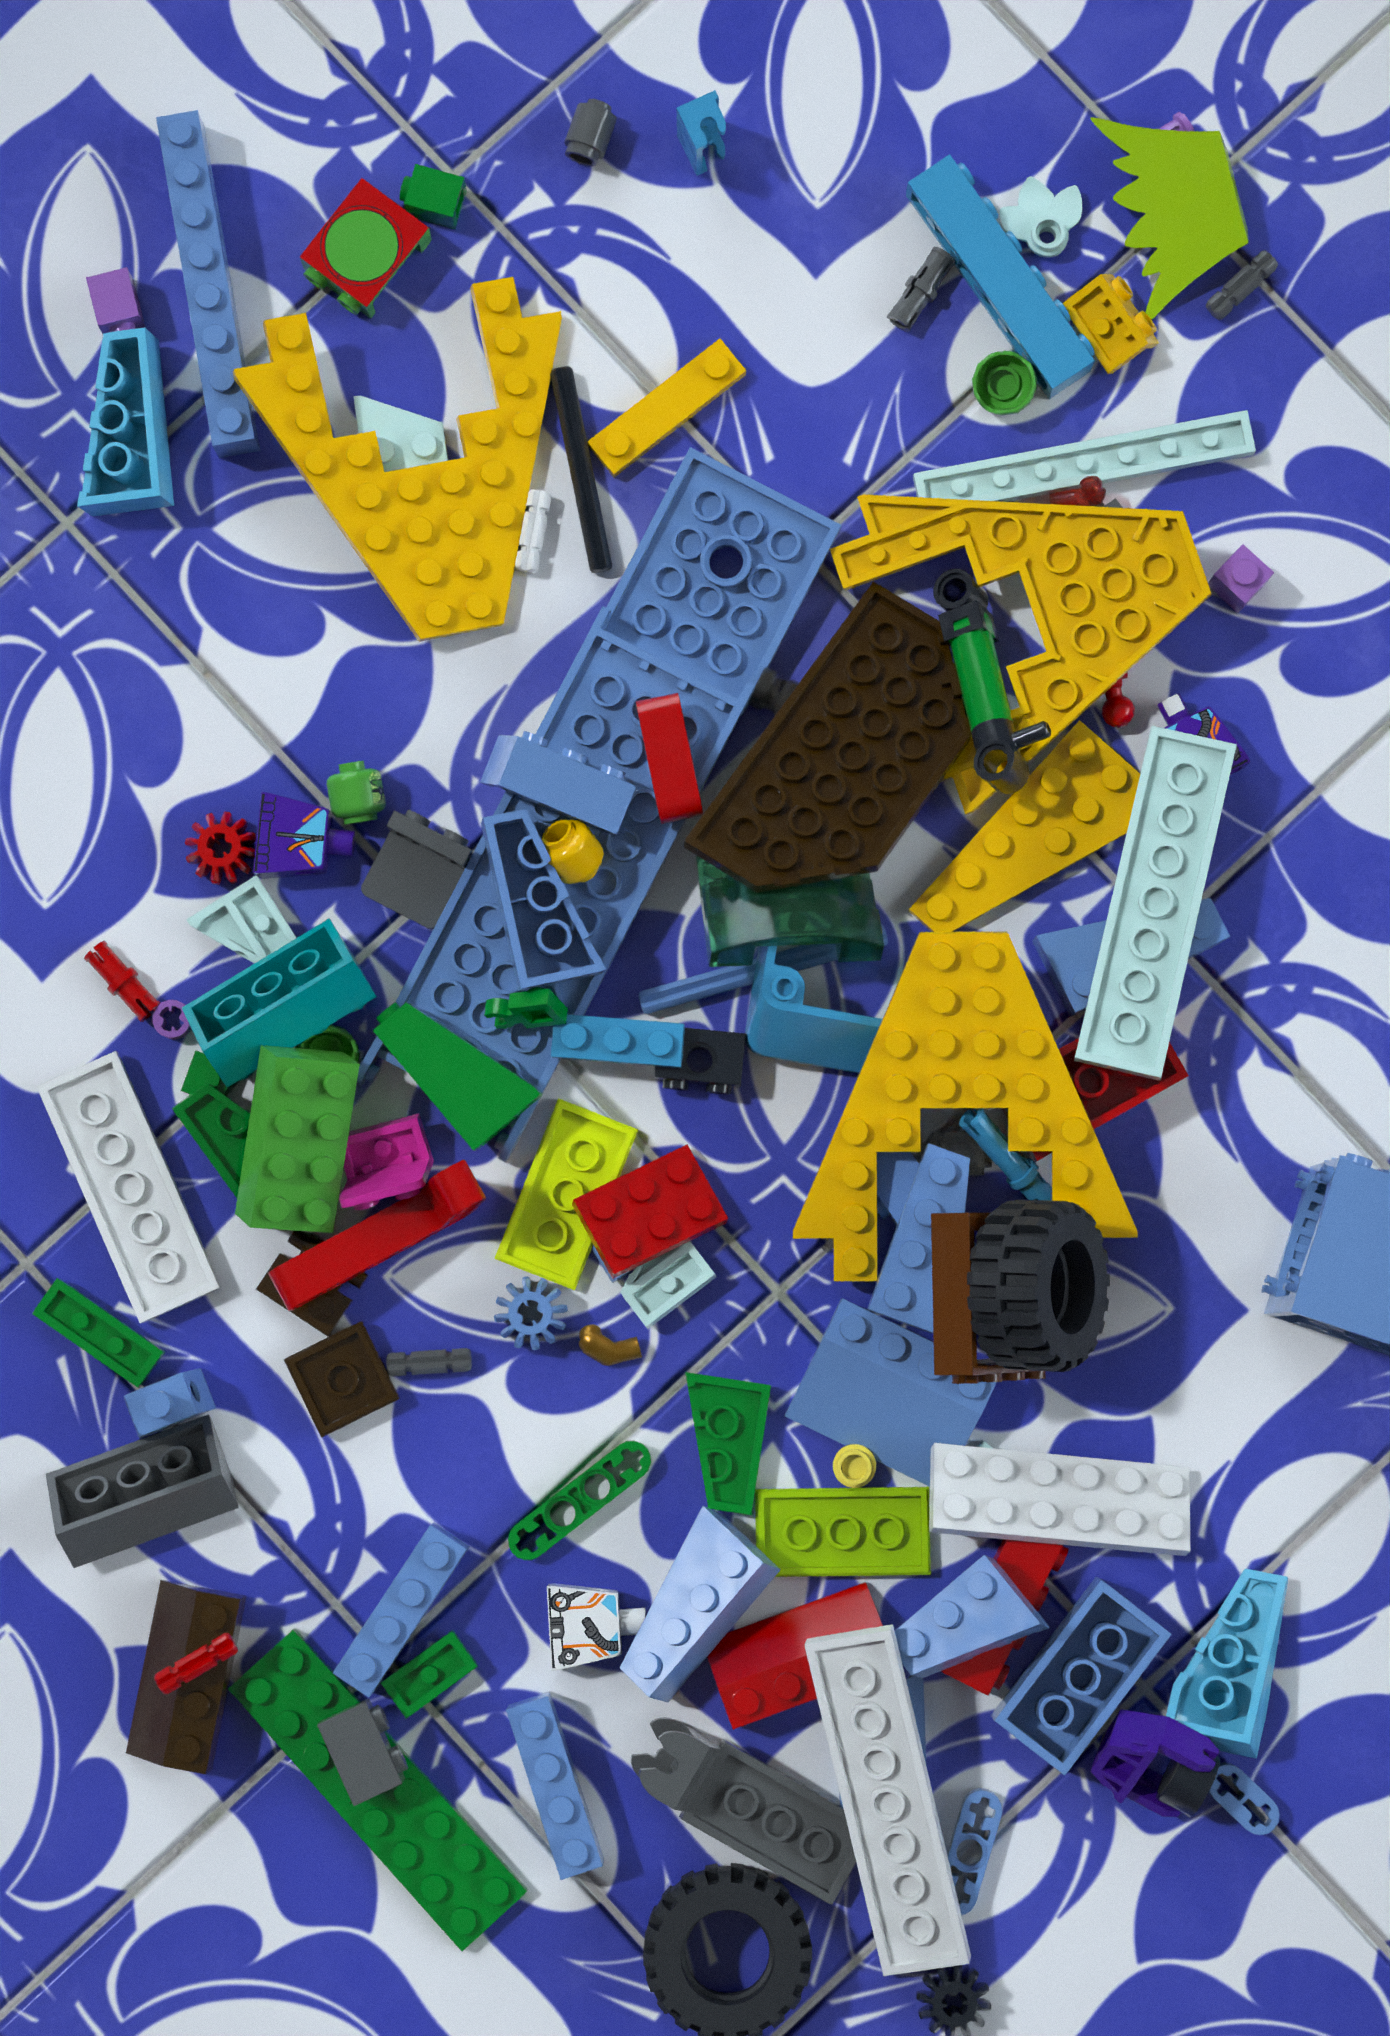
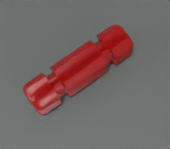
M224 1633L213 1639L210 1646L205 1644L176 1661L174 1667L168 1666L156 1673L154 1678L161 1692L164 1695L169 1694L181 1687L183 1681L188 1683L217 1666V1661L220 1659L223 1662L237 1654L238 1647L233 1637L229 1633Z

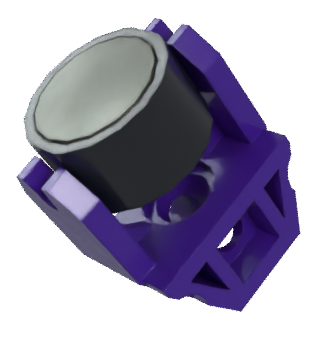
M1120 1709L1101 1738L1091 1773L1103 1786L1112 1791L1114 1798L1121 1804L1127 1797L1162 1817H1178L1180 1813L1192 1817L1204 1802L1217 1775L1220 1765V1758L1217 1756L1219 1749L1208 1737L1170 1717ZM1157 1751L1171 1758L1163 1776L1147 1768L1157 1755Z

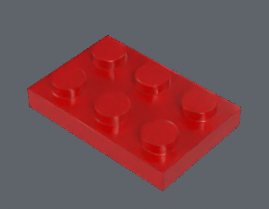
M688 1144L573 1199L572 1202L574 1210L612 1279L726 1224L728 1221V1216Z

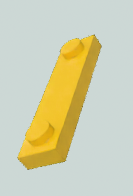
M719 338L587 441L588 447L613 478H615L746 375V369Z

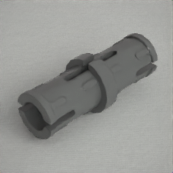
M933 247L915 276L908 278L905 283L907 288L887 315V319L897 328L909 332L926 305L933 303L938 295L936 290L956 263L948 252L939 247Z

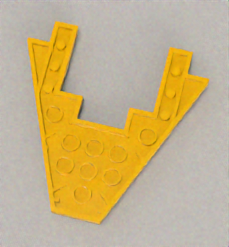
M514 277L473 283L470 287L496 409L458 415L456 418L465 458L384 472L375 431L333 438L306 313L264 320L263 328L271 362L233 370V378L419 642L498 627L504 624L551 378L550 373L553 367L562 320L561 311L522 318Z
M862 494L857 496L869 535L830 549L845 591L962 548L966 549L979 587L1020 573L1046 652L1006 666L1019 704L1018 708L1010 711L1015 731L1042 721L1047 722L1051 729V736L1049 738L1020 748L1021 756L1026 759L1027 763L1212 595L1183 511ZM972 735L967 746L942 779V781L953 778L966 815L975 812L996 792L993 787L977 775L974 769L976 751ZM1007 761L998 766L996 773L1001 772L1006 767Z
M919 932L795 1223L793 1239L834 1238V1281H877V1152H921L920 1108H1008V1151H1052V1201L1073 1202L1082 1207L1093 1217L1096 1222L1095 1227L1101 1231L1103 1238H1138L1137 1228L1008 932Z

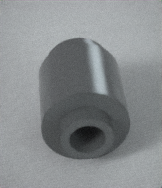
M588 99L587 103L577 104L564 144L567 146L565 155L576 163L593 167L597 165L599 159L604 157L617 121V117L611 112L612 108L610 105L597 99Z

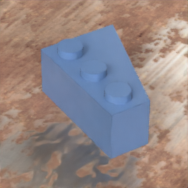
M527 731L523 732L522 737L511 735L498 736L480 783L489 787L496 786L517 795V798L527 802H534L555 811L557 814L572 820H579L585 825L605 833L617 835L636 788L635 785L624 781L626 773L602 764L600 770L585 765L588 757L567 748H563L561 754L546 748L548 740Z
M983 1555L897 1628L895 1635L902 1665L910 1675L924 1678L970 1660L976 1655L997 1647L1000 1648L1012 1643L1014 1640L1034 1632L1038 1633L1050 1627L997 1561L987 1555Z

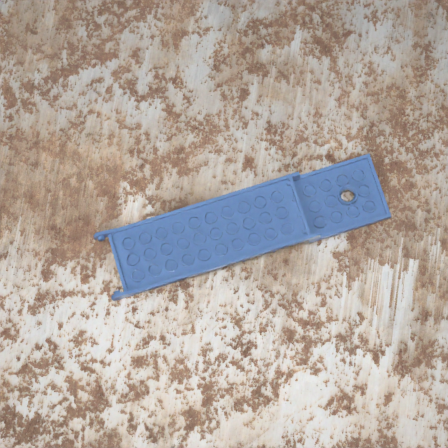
M691 447L685 455L607 607L602 606L535 734L548 740L546 748L561 754L563 748L578 752L588 757L585 765L597 770L601 769L602 764L616 768L627 774L624 781L636 786L617 835L605 833L588 826L602 845L604 852L602 863L596 875L586 882L575 884L563 883L598 956H600L606 968V971L602 974L542 987L550 989L568 1008L567 1014L585 1015L686 821L684 819L661 824L636 701L679 693L698 789L701 794L735 725L748 708L842 528L841 524ZM725 547L737 550L743 558L741 571L736 576L728 579L716 576L710 568V559L713 553ZM505 791L493 814L497 815L526 808L541 840L543 833L551 824L559 820H572L539 804L517 798V795ZM482 835L403 986L396 1003L400 1007L405 1003L412 1004L537 1087L543 1094L561 1058L551 1057L553 1026L527 1029L522 1023H517L511 1028L498 1029L494 1026L495 1017L486 1018L484 1016L486 1000L492 998L509 1000L510 993H517L518 989L484 835ZM378 1037L375 1038L359 1066L357 1085L360 1087L366 1080L371 1083L375 1081L380 1071V1067L375 1065L378 1057L406 1071ZM541 1097L508 1124L513 1127L510 1135L504 1132L500 1134L494 1146L501 1150L498 1157L499 1160L505 1163L508 1161Z

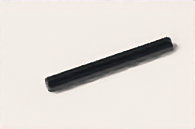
M569 366L558 367L551 370L550 375L590 571L592 573H601L612 568V561L573 369Z

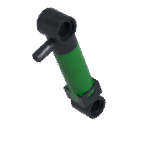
M957 568L950 569L941 574L936 580L933 596L937 604L946 611L939 614L938 617L944 642L951 647L976 751L974 769L977 775L997 792L1012 794L1022 789L1030 775L1029 765L1026 759L1021 756L1020 748L1049 738L1051 736V729L1047 722L1042 721L1015 731L994 645L999 639L993 615L987 610L988 595L985 589L979 587L977 581L966 571ZM966 591L962 599L956 601L957 597L962 592ZM1007 761L1006 767L1001 772L996 773L998 766Z

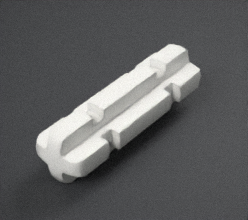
M530 490L528 492L526 506L529 510L524 513L519 540L521 551H517L515 561L516 570L523 573L534 574L538 571L540 555L538 552L542 551L548 519L545 513L549 512L551 503L550 493L543 490Z

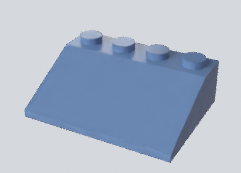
M842 1298L785 1413V1417L845 1446L849 1444L863 1445L873 1453L876 1461L930 1487L931 1447L934 1443L965 1446L997 1382L952 1384V1375H934V1342Z

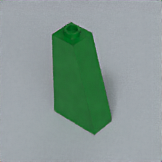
M395 1002L376 1018L380 1025L373 1032L473 1151H478L543 1096L537 1087L410 1003H405L400 1007Z

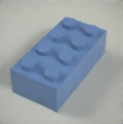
M1095 1577L990 1716L995 1722L1065 1776L1172 1634L1103 1580Z

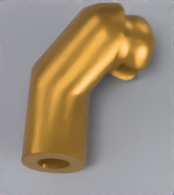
M594 1324L584 1326L579 1332V1347L582 1352L604 1366L642 1357L637 1337L613 1342L602 1335L601 1328Z

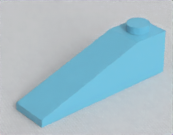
M1244 1569L1219 1609V1615L1206 1637H1202L1195 1648L1196 1653L1184 1672H1180L1173 1684L1166 1716L1208 1737L1219 1751L1257 1759L1267 1714L1288 1585L1287 1576Z

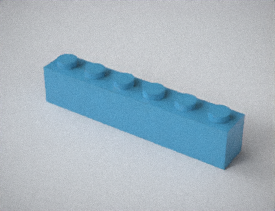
M949 154L910 180L907 184L906 197L941 247L956 261L955 267L1014 351L1031 363L1036 373L1037 384L1047 398L1051 399L1091 372L1095 362L1092 357L1095 355L1094 349L1083 334L1077 336L1068 322L1071 321V318L1061 301L1058 299L1053 301L1044 289L1047 286L1046 281L1038 268L1034 265L1029 267L1020 253L1023 250L1015 235L1011 231L1005 233L996 221L999 216L992 202L987 197L981 199L972 186L975 182L968 168L962 162L956 164Z

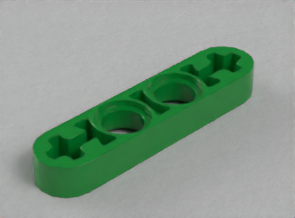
M635 1440L625 1441L614 1448L512 1528L508 1537V1545L511 1552L517 1558L523 1560H533L546 1552L646 1474L651 1464V1454L648 1448ZM628 1448L632 1453L639 1449L643 1454L639 1461L642 1468L637 1472L632 1468L626 1469L619 1475L626 1482L618 1486L613 1474L604 1468L603 1464L611 1460L613 1468H615L624 1460L621 1453L624 1449ZM593 1474L605 1476L610 1483L609 1493L602 1499L590 1498L585 1491L586 1479ZM558 1501H567L575 1509V1518L567 1526L555 1524L550 1517L551 1507ZM542 1514L546 1526L557 1535L549 1540L545 1532L535 1541L538 1546L537 1550L532 1552L528 1547L520 1550L517 1546L521 1539L518 1533L519 1530L524 1528L528 1533L535 1530L541 1524L535 1521L534 1518Z

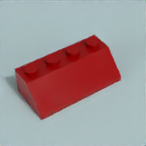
M866 1582L730 1631L723 1637L707 1658L732 1729L817 1699L804 1644L808 1638L883 1626Z

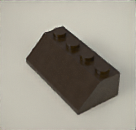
M160 1580L126 1754L163 1767L205 1775L213 1769L235 1655L223 1662L220 1659L217 1661V1666L188 1683L183 1681L181 1687L166 1695L157 1686L154 1676L168 1666L174 1667L176 1661L207 1644L210 1646L213 1639L224 1633H229L237 1644L247 1596Z

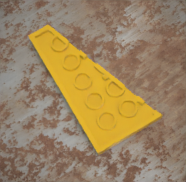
M1079 720L1029 775L1027 783L1022 789L1011 795L909 908L908 912L931 932H954L995 907L1011 900L1041 881L1050 878L1127 834L1140 773Z

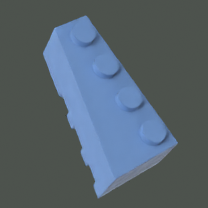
M526 808L483 817L481 826L518 992L533 987H543L604 973L606 968L600 956H598L555 868L549 864L551 858Z
M1211 898L1201 900L1188 959L1224 942L1230 937ZM1106 920L1036 935L1032 940L1070 1017L1086 1010Z

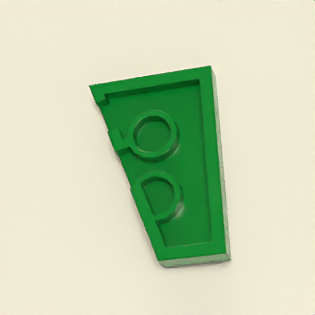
M206 1083L171 1109L237 1199L250 1113Z
M685 1372L708 1508L752 1515L771 1385Z

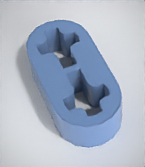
M1220 1763L1209 1794L1252 1834L1264 1835L1273 1831L1279 1823L1280 1816L1275 1802L1241 1769L1232 1763ZM1222 1773L1228 1777L1235 1773L1236 1777L1233 1780V1784L1242 1792L1237 1799L1227 1790L1222 1791L1220 1794L1216 1791L1220 1786V1783L1216 1780L1219 1774ZM1247 1799L1258 1807L1263 1806L1265 1803L1268 1807L1265 1810V1814L1268 1820L1264 1824L1259 1821H1255L1252 1825L1249 1823L1252 1814L1243 1806Z

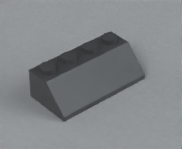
M209 1414L46 1474L55 1535L73 1568L239 1508L232 1475Z

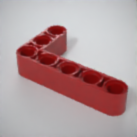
M461 1160L430 1178L419 1194L402 1199L274 1268L268 1272V1275L287 1310L290 1312L467 1217L485 1201L486 1196L466 1160Z

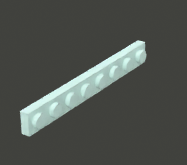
M1245 410L913 474V481L917 497L1009 502L1254 455L1256 449L1248 411Z

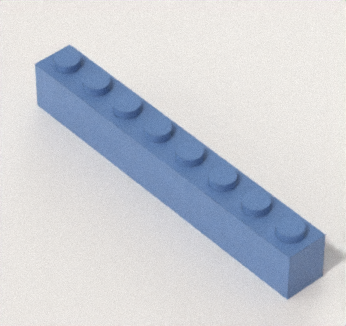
M198 110L156 117L212 446L218 458L260 451L253 406L233 378V370L246 367L205 127Z

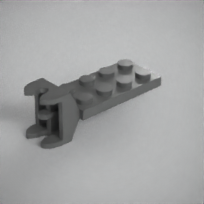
M667 1717L652 1720L650 1726L663 1748L656 1752L655 1757L648 1753L631 1755L632 1768L645 1790L652 1797L670 1808L682 1811L679 1815L681 1820L832 1905L856 1864L843 1807L724 1739L717 1746L699 1731L681 1721Z

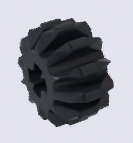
M962 1965L953 1966L952 1975H947L945 1967L937 1968L936 1970L940 1977L937 1981L930 1975L925 1974L922 1977L923 1983L931 1991H917L916 1999L922 2003H928L918 2010L920 2019L933 2017L928 2026L932 2033L939 2031L945 2024V2036H954L955 2027L961 2028L963 2036H971V2030L967 2023L972 2021L979 2027L984 2026L985 2020L976 2010H991V2002L984 1998H979L989 1991V1987L986 1982L974 1985L979 1975L975 1968L970 1969L964 1977H962ZM958 1992L963 1993L960 1995L963 2003L960 2008L955 2005L950 2006L949 2009L944 2008L947 2007L944 1998L947 1993L951 1996L957 1995Z

